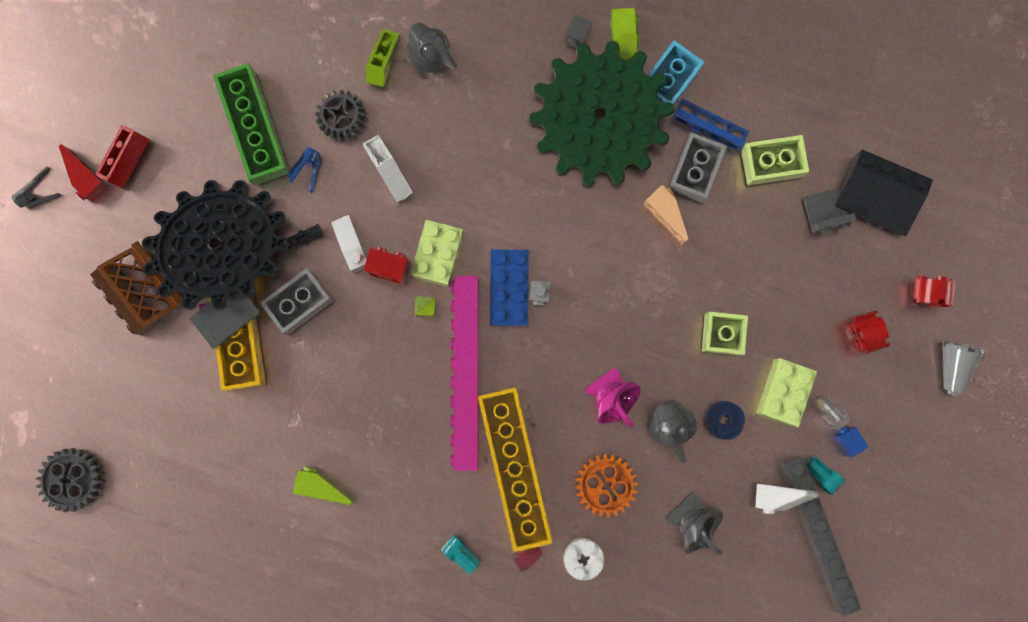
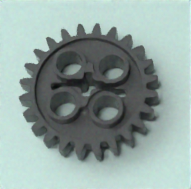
M71 448L69 451L68 449H61V452L55 451L54 456H47L49 462L41 463L45 468L38 469V472L42 475L41 477H36V480L41 481V484L36 485V488H42L38 495H45L42 502L50 501L48 507L55 506V511L62 509L63 512H69V510L74 512L77 511V508L83 509L84 504H91L90 499L97 497L94 492L101 490L96 485L102 483L101 480L97 479L102 473H96L100 465H93L96 459H89L90 453L83 455V450L76 451L75 448ZM60 465L63 468L62 474L58 471ZM79 466L82 468L81 475L77 471ZM57 485H59L61 488L59 494L56 491ZM77 486L80 488L79 495L75 492Z

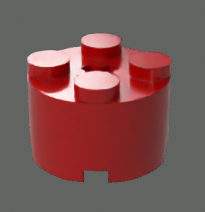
M916 276L912 304L921 306V303H925L928 307H954L955 280L948 279L946 276H936L935 279H928V276Z
M877 310L853 317L852 323L848 324L851 334L856 335L857 341L855 346L858 352L863 351L864 354H869L890 347V343H886V339L890 338L883 318L876 316L879 313Z

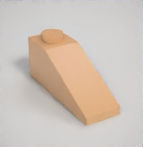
M661 185L646 199L644 205L684 244L688 240V235L676 198L670 188H665Z

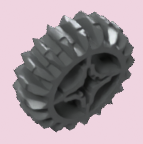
M333 90V96L331 97L329 94H326L327 99H320L323 105H317L319 111L315 112L316 117H318L316 123L320 125L319 129L324 131L325 136L330 135V138L333 140L337 137L339 141H342L343 136H345L346 140H349L350 134L356 137L355 131H362L359 125L365 126L363 119L367 118L366 114H364L366 109L362 106V100H358L355 94L352 96L350 91L344 94V91L340 90L339 94H337ZM349 104L355 108V117L348 113ZM327 114L334 118L333 127L327 123ZM349 123L348 126L342 128V126H343L344 124Z

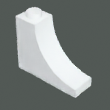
M376 135L362 143L395 201L404 200L413 193L380 136Z

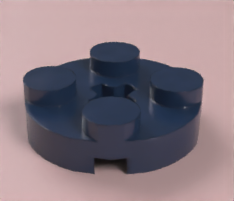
M719 401L711 405L708 411H706L705 425L709 433L714 437L730 440L742 432L745 416L738 405L729 401ZM722 415L730 418V420L727 421V426H725V424L720 423Z

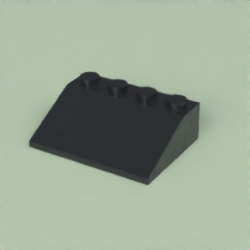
M862 149L853 157L835 207L852 214L855 213L856 216L900 235L907 236L928 196L933 179Z

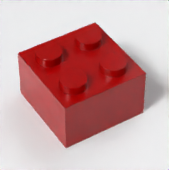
M376 247V249H369L363 271L369 276L406 286L412 264L403 253L394 252V254H390L387 252V249Z

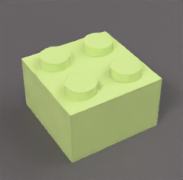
M717 312L706 313L704 317L702 352L736 356L745 355L748 316Z

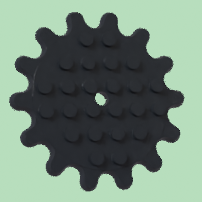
M209 180L204 184L203 193L197 197L191 196L187 191L179 192L176 195V201L178 202L176 211L171 213L159 211L154 215V221L161 226L159 234L147 236L142 241V246L145 249L155 251L156 253L155 258L144 265V274L147 276H163V282L157 288V294L160 297L168 298L176 292H182L183 299L181 304L186 310L195 309L197 304L205 298L211 300L214 309L224 310L227 306L228 297L235 292L241 293L245 298H253L256 295V288L253 284L254 280L262 275L276 276L278 267L275 263L271 262L270 257L275 252L286 250L289 245L286 237L274 234L275 229L285 223V213L282 211L269 213L265 210L271 200L270 193L261 191L256 196L249 197L245 194L247 184L243 180L234 182L228 191L219 190L218 183L214 180ZM215 241H220L221 244L215 247V249L211 247Z

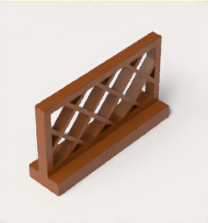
M137 241L131 244V248L97 266V269L140 326L145 328L176 309L177 311L182 308L183 298L178 292L168 298L160 297L158 294H145L146 285L158 288L163 282V276L146 275L145 280L133 279L135 270L143 271L144 265L152 261V258ZM131 255L135 260L134 265L122 264L123 258ZM109 266L118 267L116 275L107 274L104 269ZM120 269H132L131 278L119 276ZM118 280L129 282L128 290L119 289L117 287ZM132 282L144 284L142 293L130 291ZM129 295L141 297L140 304H130L128 301ZM144 297L155 299L153 308L142 306ZM158 300L167 301L170 305L164 310L156 308ZM141 310L151 311L152 317L143 321L140 317Z

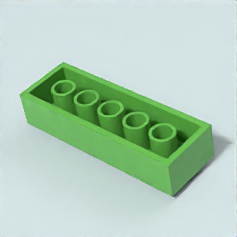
M247 63L213 75L248 180L255 186L289 174L287 162L252 66Z

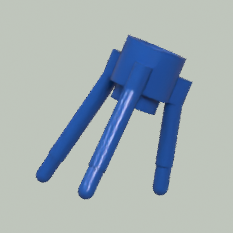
M307 147L299 160L291 168L290 173L287 174L288 177L292 175L289 182L292 183L304 165L309 167L315 165L309 192H312L318 168L322 162L319 160L320 153Z

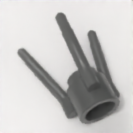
M45 167L27 185L11 196L18 207L22 208L26 205L28 208H31L33 205L60 196V193H56L32 201L34 197L29 189L49 170V167Z

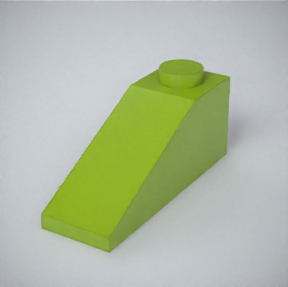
M382 29L366 63V83L384 87L390 74L400 33Z
M305 466L304 469L297 471L293 494L348 505L354 503V499L322 473L315 472L316 468Z

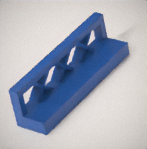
M683 98L672 117V120L718 143L726 145L736 152L743 148L749 133L748 130ZM682 106L689 107L691 113L682 110ZM702 114L707 116L708 122L697 116ZM714 124H723L725 130L715 126ZM737 131L743 134V136L739 138L731 134V132Z

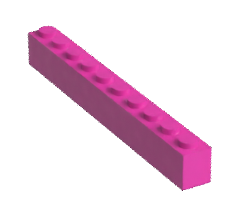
M455 276V281H451V292H455V300H451V311H454V319H451V331H454V338H451V350H454V357H451V369H454V377H451V388H454V396H451V408H454V415H451V427H454V435H451V447H454V454H451L450 464L454 466V471H478L479 278L478 276Z

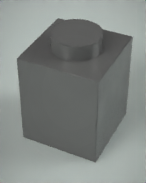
M575 14L565 34L567 44L577 47L580 43H584L591 30L592 22Z

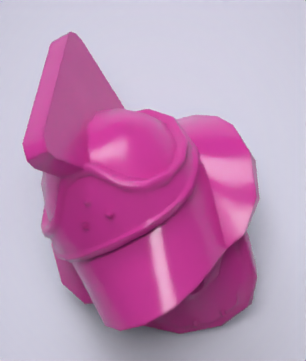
M613 368L589 385L585 392L596 397L597 408L599 409L598 423L607 424L624 420L626 425L631 428L634 426V423L627 414L640 396V386L634 382L624 383L618 369Z

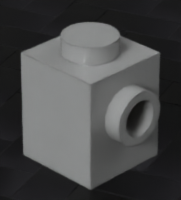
M531 281L529 302L533 303L534 306L548 304L550 282Z

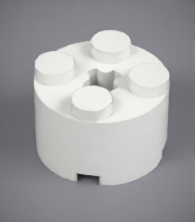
M574 538L567 544L564 550L563 560L569 574L577 580L592 579L603 569V552L599 545L590 538ZM581 554H584L585 557L588 556L586 562L580 560Z

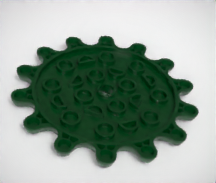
M615 40L609 41L604 52L600 55L593 54L588 44L580 43L576 48L577 59L572 64H567L560 58L553 59L550 66L555 74L554 81L550 84L537 83L533 89L534 94L543 99L544 106L540 111L532 112L528 117L531 125L541 126L545 130V136L537 142L536 150L541 154L550 151L558 154L559 160L555 166V171L560 176L566 175L572 168L580 169L582 172V183L587 187L595 184L596 178L600 173L609 174L614 184L621 185L625 181L624 170L630 164L636 165L641 170H648L652 164L647 155L648 147L653 144L664 146L669 142V135L659 128V121L663 117L671 116L675 111L673 103L660 101L657 97L658 90L667 83L666 76L663 73H657L653 76H648L644 73L643 67L647 61V55L643 51L636 52L630 59H623L619 54L620 45ZM602 108L606 111V114L602 119H598L595 116V112Z

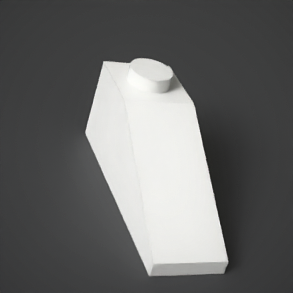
M347 215L331 222L350 271L355 274L364 270L367 255L350 216Z
M757 484L755 507L763 509V513L775 514V511H785L817 498L819 493L775 485Z

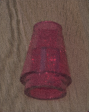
M539 547L530 548L516 554L513 560L521 572L524 570L528 571L543 555V552Z

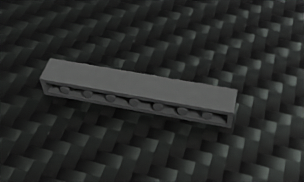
M795 456L779 462L788 488L816 492L803 457ZM819 497L795 506L835 611L842 616H846L862 610Z

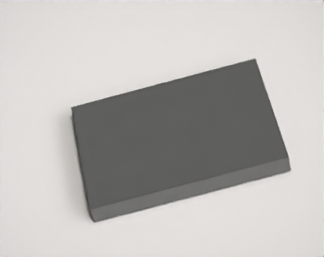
M235 292L228 297L227 306L224 310L214 309L212 303L209 302L189 319L211 348L216 349L261 312L251 299L243 297L239 292Z

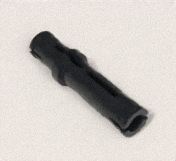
M316 224L304 231L302 229L299 230L297 234L287 238L290 244L286 250L275 252L270 258L300 244H307L309 240L323 235L319 224Z

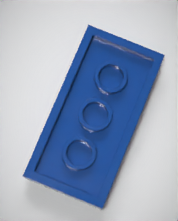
M491 249L490 326H528L529 250Z

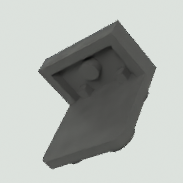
M840 189L804 197V204L812 233L820 232L825 234L832 232V229L838 227L839 230L850 228V224L857 221L855 213L848 215L847 211L835 207L841 192Z

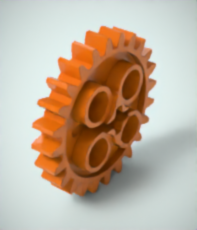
M603 453L602 459H600L598 455H595L596 461L588 458L590 464L586 465L583 463L582 465L585 470H578L581 477H575V480L579 481L580 484L575 485V488L580 489V491L576 493V496L583 497L579 502L580 504L586 502L585 509L587 510L591 507V514L598 511L599 517H602L603 512H605L607 518H609L610 512H613L615 516H618L617 510L625 513L623 507L627 506L630 508L631 506L628 501H635L631 495L638 493V491L633 489L634 486L638 485L637 482H633L637 475L630 474L633 468H626L628 465L627 461L621 464L622 457L619 456L614 460V454H611L610 458L607 459L606 454ZM608 466L614 469V474L611 477L604 475V470ZM597 470L600 471L606 482H611L609 487L616 496V500H613L607 489L601 488L604 485L596 474ZM591 477H596L598 480V484L594 488L588 486V479ZM618 483H623L625 486V490L622 493L615 492V486ZM601 494L608 495L609 500L606 504L599 503L598 498Z

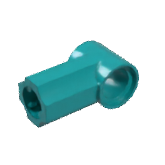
M813 456L806 462L810 475L819 482L818 485L828 494L833 495L845 482V479L832 469L830 470L816 456Z
M453 535L440 550L448 559L455 561L470 575L481 561L466 548V544L460 538Z

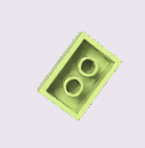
M803 135L746 143L741 149L747 186L803 178L809 173Z
M426 220L410 275L415 279L450 287L464 236L463 229Z
M781 358L774 359L756 414L792 427H799L817 371Z

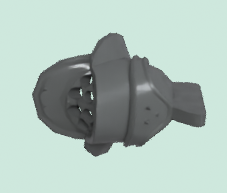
M416 23L411 27L407 50L409 59L415 67L426 73H434L445 65L451 69L457 67L450 55L448 38L441 30L429 28L423 23Z
M675 400L667 401L654 410V418L650 420L649 430L651 436L657 442L672 447L681 463H685L687 461L682 444L694 436L697 430V422L693 413L683 408L680 402Z
M692 493L667 517L666 521L678 524L679 532L684 539L686 554L693 553L702 548L708 549L709 547L715 555H721L722 551L711 540L723 519V511L713 509L707 512L698 496Z

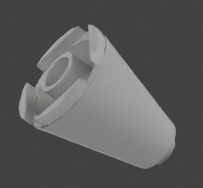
M943 341L944 389L948 390L947 394L959 396L960 393H965L985 349L962 343L954 345L953 342Z

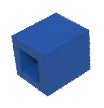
M846 425L840 428L838 434L834 436L847 457H854L869 447L857 427Z

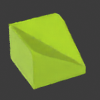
M416 296L415 316L435 317L436 298Z

